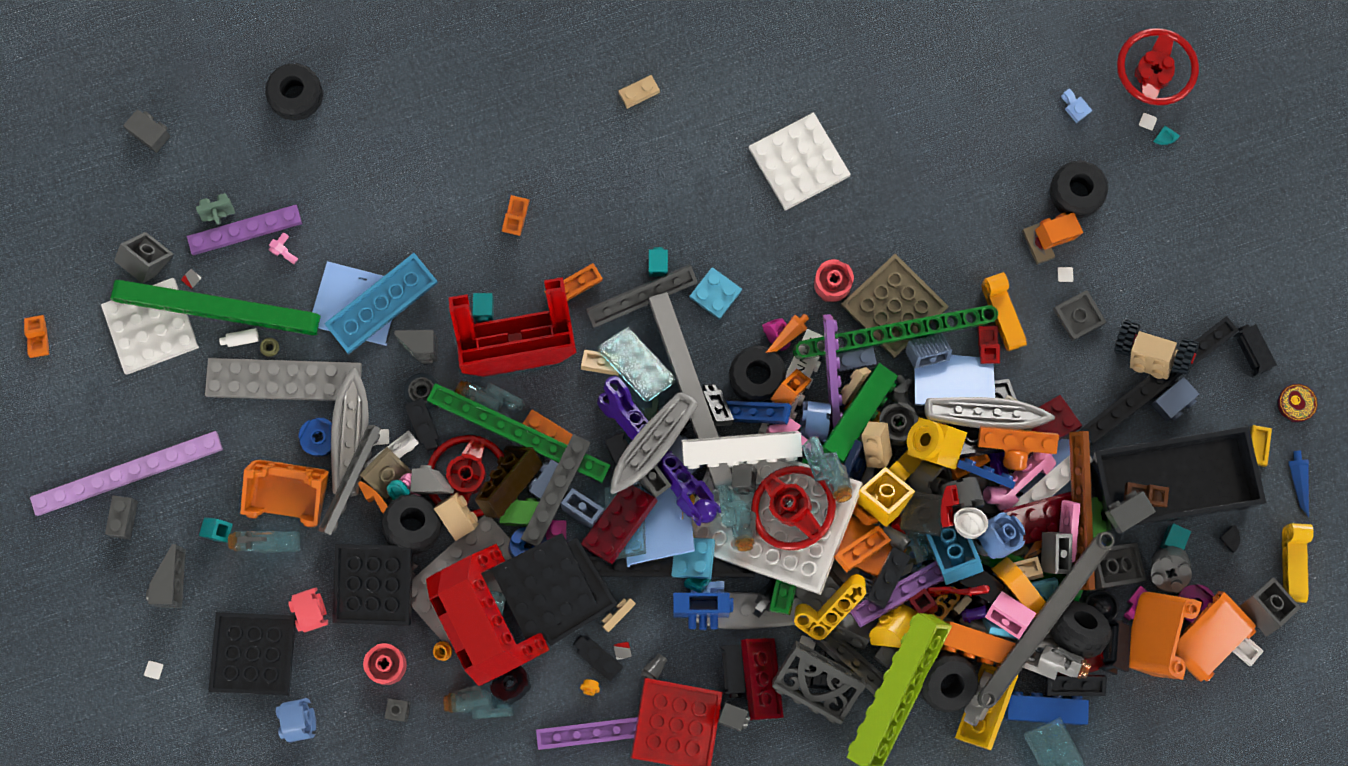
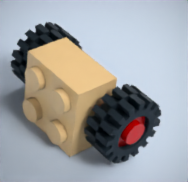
M1124 320L1117 336L1114 352L1128 357L1131 356L1130 368L1139 373L1151 374L1158 379H1168L1171 369L1185 375L1190 373L1199 342L1183 338L1178 350H1176V342L1141 332V324Z

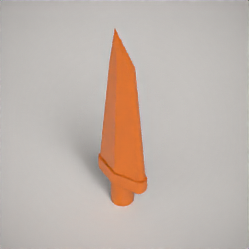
M803 314L800 318L794 315L766 353L779 351L801 333L807 330L805 323L809 320V317L806 314Z

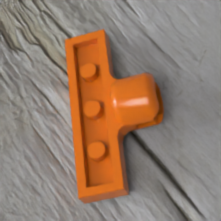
M980 426L977 446L1003 449V465L1007 469L1021 471L1027 468L1028 455L1031 452L1057 454L1059 435L1056 433Z

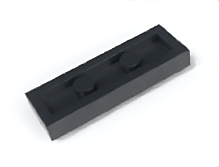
M892 547L865 600L884 609L911 556Z
M1057 674L1055 680L1046 677L1045 694L1047 696H1106L1107 676L1079 674L1078 678Z

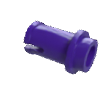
M985 605L973 609L965 608L962 611V617L964 622L972 623L974 620L985 618L988 610Z

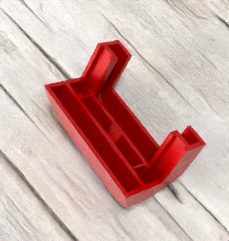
M563 277L544 280L549 311L474 324L468 294L449 297V310L457 340L461 372L463 374L486 377L558 364L577 353Z
M497 543L426 578L429 599L465 672L478 686L550 650L542 633H538L516 644L481 574L505 562Z

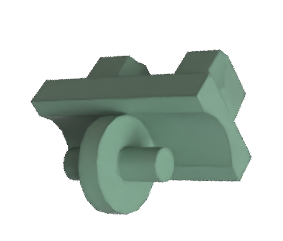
M225 193L218 195L215 202L205 198L199 201V206H196L197 213L200 215L202 222L215 220L216 224L219 225L221 224V218L235 214V209Z

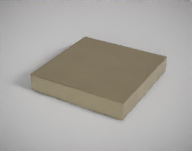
M386 447L366 467L360 476L386 500L389 497L387 493L389 483L392 480H399L407 473L411 474L412 471Z

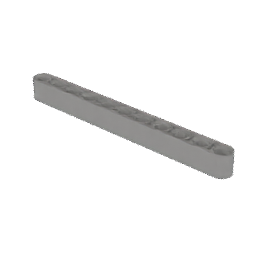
M665 292L649 297L650 307L680 393L691 396L698 403L697 408L690 417L696 438L719 437L669 295ZM719 463L718 467H707L715 490L732 485V473L727 463Z

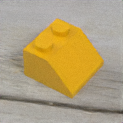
M884 467L859 490L857 504L887 527L900 515L914 495L915 490Z

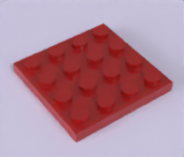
M644 678L631 758L672 766H711L723 692Z

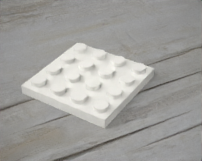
M814 112L749 146L750 152L785 211L847 179L851 175Z
M174 278L153 285L179 290ZM112 300L101 304L123 371L126 375L199 348L187 314L122 304Z

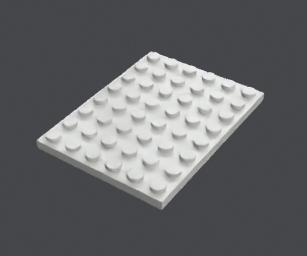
M778 458V462H766V459L758 460V463L752 464L757 469L756 489L769 474L788 466H804L819 472L826 478L833 489L836 511L834 520L826 534L816 543L806 548L783 550L768 544L760 537L757 531L755 539L749 535L743 539L739 538L741 513L751 510L755 492L741 495L732 488V485L715 490L707 470L703 481L714 495L715 502L722 508V513H717L713 521L706 524L701 523V526L696 525L692 518L693 537L714 539V558L821 595L833 565L834 556L840 547L863 483L849 478L851 483L849 491H846L844 488L835 490L832 472L798 461H786V458ZM740 461L739 464H747V461ZM788 474L780 477L779 479L784 483L797 484L805 490L812 505L811 513L820 526H822L828 511V500L823 487L815 479L804 474ZM765 490L759 504V517L764 529L775 539L784 542H798L809 538L795 525L791 527L782 524L772 515L769 509L771 498ZM698 496L695 498V503L700 500ZM789 501L787 503L788 507H791L793 502Z

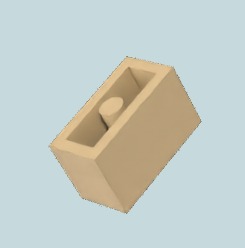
M868 422L862 433L867 467H887L893 455L888 423Z
M458 492L439 502L434 508L455 541L475 530L479 524L477 516L468 509L465 498L459 495Z

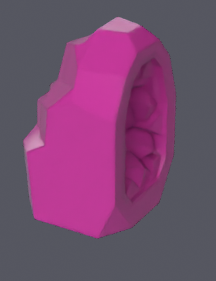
M783 318L774 319L762 325L763 332L771 344H773L787 325ZM789 342L787 345H785V346H784L783 348H781L779 351H784V350L788 349L789 346H790V344H791V342Z

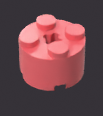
M831 259L825 261L820 265L815 275L814 288L816 293L826 302L843 300L850 293L853 285V271L849 265L840 260Z
M316 587L292 595L291 601L288 602L291 612H295L297 618L295 625L298 632L303 631L305 633L328 625V619L324 620L323 616L327 614L321 594L315 593L318 590Z
M382 643L377 644L367 652L364 657L363 667L367 676L372 681L381 685H391L401 680L405 674L407 663L401 650L391 644ZM386 659V661L389 662V666H386V668L384 669V667L381 666V663H385Z

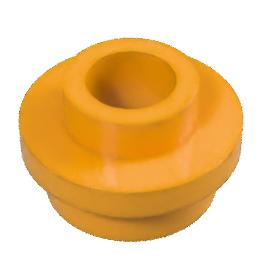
M440 641L435 644L433 655L437 660L446 661L452 656V647L449 643Z
M586 679L580 686V689L586 695L594 696L595 693L600 692L599 683L594 680Z

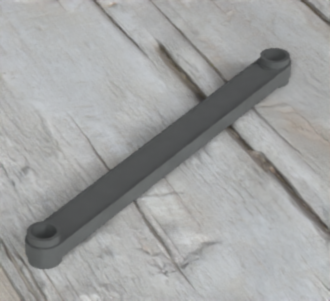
M1098 533L1082 553L1021 638L979 692L977 701L981 707L992 708L1007 690L1113 546L1114 537L1111 533ZM1102 536L1107 538L1106 546L1101 542ZM985 694H989L991 697V701L987 705L983 701Z

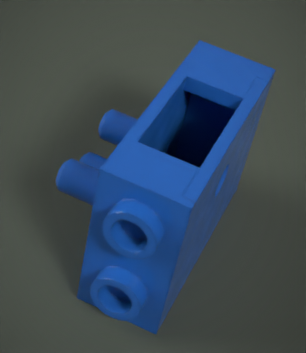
M673 593V618H688L689 629H696V618H699L700 630H707V618H710V628L718 629V618H729V613L733 612V598H730V593Z

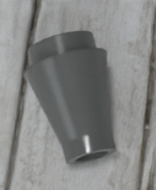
M889 525L883 529L891 539L890 545L903 552L910 544L911 540L908 538V535L891 528Z
M658 653L654 659L641 669L642 673L640 676L643 679L658 680L667 659Z

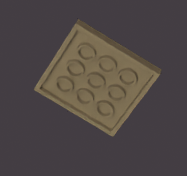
M896 254L841 303V306L863 329L943 314L949 307ZM911 324L910 330L917 334L918 328ZM892 328V334L895 337H899V330ZM874 331V339L880 341V333ZM912 339L880 346L895 359L907 347L908 341Z

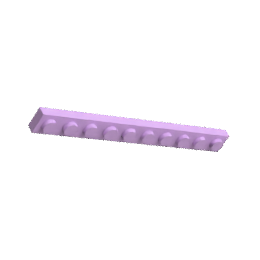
M214 431L31 496L30 500L35 515L40 516L222 451L223 448L218 433Z

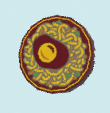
M1292 384L1284 388L1277 400L1281 415L1292 422H1303L1310 419L1315 414L1318 406L1314 392L1302 384Z

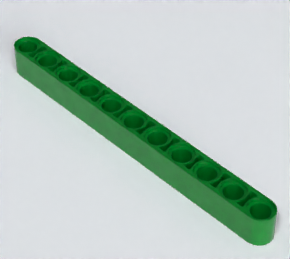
M114 280L110 300L122 304L307 335H317L321 317L317 313L123 280Z
M987 305L835 334V339L840 338L844 341V347H839L836 353L987 325L997 319L998 311L994 306ZM984 311L990 313V320L984 317ZM966 314L972 316V323L966 321ZM948 318H952L954 320L953 327L948 325ZM929 321H933L936 324L935 330L929 327ZM911 324L918 328L917 334L910 330ZM892 328L899 330V337H895L892 334ZM874 331L880 333V341L874 339ZM855 335L862 337V344L855 342ZM824 336L800 341L794 346L793 355L799 360L825 356V351H820L817 347L818 342L825 344ZM800 345L806 347V355H802L799 352Z

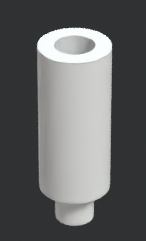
M254 328L227 333L226 337L219 338L220 345L227 344L228 347L259 342L258 330Z

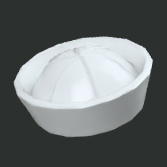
M964 507L955 513L954 525L956 531L961 536L974 539L986 531L988 519L981 510L973 507Z

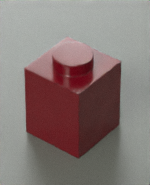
M925 588L909 599L911 607L917 613L934 614L939 610L937 603Z

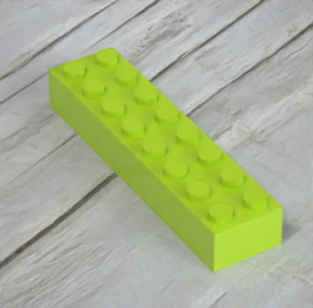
M917 613L912 617L910 628L901 639L902 645L899 651L893 655V663L890 669L885 672L881 687L875 692V700L868 707L866 718L857 729L856 739L849 745L848 759L859 766H884L952 625L932 614Z

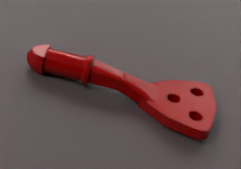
M988 585L965 589L930 587L927 588V591L932 597H939L949 593L972 596L989 593L990 587Z

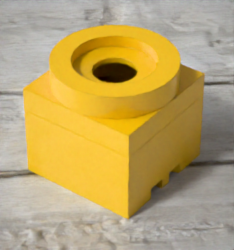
M919 417L907 436V455L955 470L967 432Z

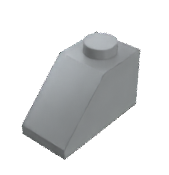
M420 465V468L412 469L410 492L421 495L454 494V489L440 471L433 470L432 466Z

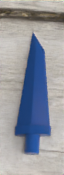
M1301 450L1293 451L1294 461H1288L1299 506L1309 517V460H1302Z

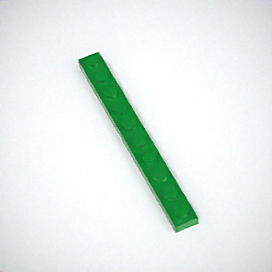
M436 383L427 398V402L523 447H533L536 453L559 463L567 447V444ZM585 454L577 472L603 483L610 465Z

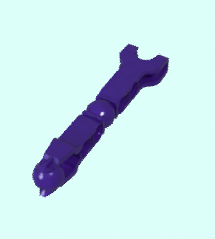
M617 376L609 377L604 384L605 392L599 395L597 404L607 417L615 419L630 439L633 440L649 421L634 404L631 393L624 382ZM610 384H615L618 390L615 391ZM603 400H609V404L605 403ZM668 450L657 463V466L672 485L670 488L677 497L676 504L688 517H692L698 526H701V523L706 524L713 521L717 513H722V508L715 502L714 495L704 481H698L694 478L672 451ZM692 494H696L700 498L694 505L688 497Z

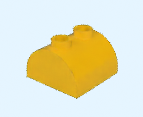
M902 604L885 615L880 616L879 622L869 633L871 645L900 648L902 645L901 639L908 632L910 621L917 612L911 607Z

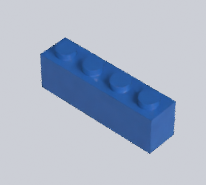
M1013 691L1005 711V720L1088 725L1089 700H1083V696H1071V699H1064L1063 696H1051L1049 698L1043 697V693H1031V696H1023V692Z

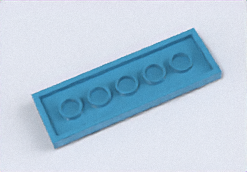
M413 253L324 324L345 351L350 354L438 284V281L417 255Z

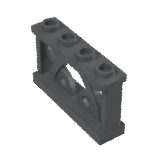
M795 641L790 653L773 678L772 687L777 693L790 696L795 703H803L812 712L823 714L830 722L842 724L858 696L866 687V681L860 675ZM796 656L799 657L798 668L789 667ZM810 665L816 667V670L813 672L805 671V669L810 670ZM823 671L826 672L827 684L831 690L822 693H811L805 676L814 677ZM787 673L798 674V676H791L789 680H794L795 683L793 685L784 682L783 678ZM833 678L839 679V682L835 683L838 687L832 684L831 680ZM850 687H853L854 690L847 699L843 693ZM837 696L843 701V707L839 710L829 706L830 703L838 705Z

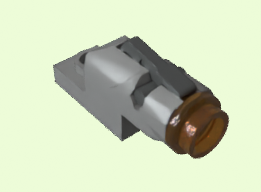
M1045 645L1042 654L1034 652L1023 668L1053 680L1056 679L1058 672L1070 677L1086 679L1091 664L1087 663L1085 658L1073 653L1071 654L1060 647L1053 648Z

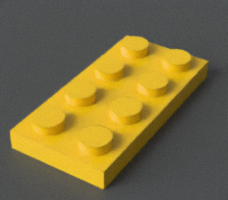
M982 663L978 673V682L984 671L993 675L997 668ZM1018 675L992 708H989L984 720H979L977 726H972L964 721L966 715L964 711L955 736L956 739L992 750Z

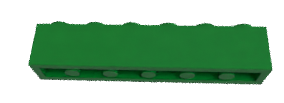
M878 363L817 454L832 465L837 463L845 464L855 439L859 440L858 437L860 434L862 435L869 420L873 421L878 414V406L882 407L888 399L885 396L887 393H891L897 385L894 382L898 376L881 363Z

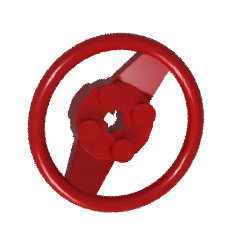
M1151 28L1134 34L1124 43L1118 55L1117 70L1123 86L1133 97L1150 105H1169L1183 99L1194 88L1198 79L1199 63L1194 49L1182 36L1167 29ZM1148 36H1159L1152 50L1141 58L1135 68V78L1137 77L1141 86L1140 92L1131 84L1126 75L1125 58L1127 52L1138 40ZM1175 41L1184 48L1189 56L1191 76L1187 85L1179 93L1170 97L1157 98L1160 89L1168 86L1175 74L1174 59L1170 57L1173 42Z
M461 435L447 440L434 451L427 464L432 466L434 470L437 460L447 449L460 443L469 442L462 455L454 460L452 459L446 470L448 483L454 489V493L458 492L459 495L465 498L467 506L472 494L478 493L486 481V471L482 464L485 447L491 450L497 459L501 456L504 457L503 452L497 445L486 438L476 435ZM467 470H470L471 476L464 479V476L461 475L462 472L466 473ZM429 494L435 505L442 501L437 494ZM481 509L471 511L477 517L484 515Z
M788 466L769 474L760 483L752 499L751 511L756 513V531L768 544L783 550H798L813 545L826 534L834 520L836 500L831 485L819 472L804 466ZM788 474H804L815 479L823 487L828 500V511L822 526H820L811 513L812 505L805 490L797 484L784 483L779 479L780 477ZM765 490L771 498L769 509L772 515L782 524L791 527L795 525L809 538L798 542H784L775 539L764 529L759 517V504ZM789 501L793 502L791 507H788L787 503Z

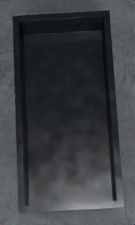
M1249 426L1099 450L1094 452L1092 456L1094 461L1090 463L1098 501L1102 503L1103 512L1101 517L1106 523V532L1115 531V528L1105 512L1109 510L1108 506L1118 500L1120 503L1124 501L1125 483L1127 482L1169 487L1167 507H1154L1155 513L1134 526L1169 520L1178 521L1187 517L1236 509L1245 510L1267 503Z

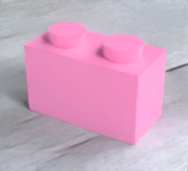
M1002 591L990 607L985 618L1020 639L1036 613Z

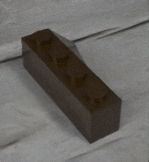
M506 446L504 448V457H499L497 460L498 467L491 471L489 474L491 479L484 483L475 499L486 517H502L508 507L516 500L517 496L527 487L531 479L537 475L543 463L533 447Z

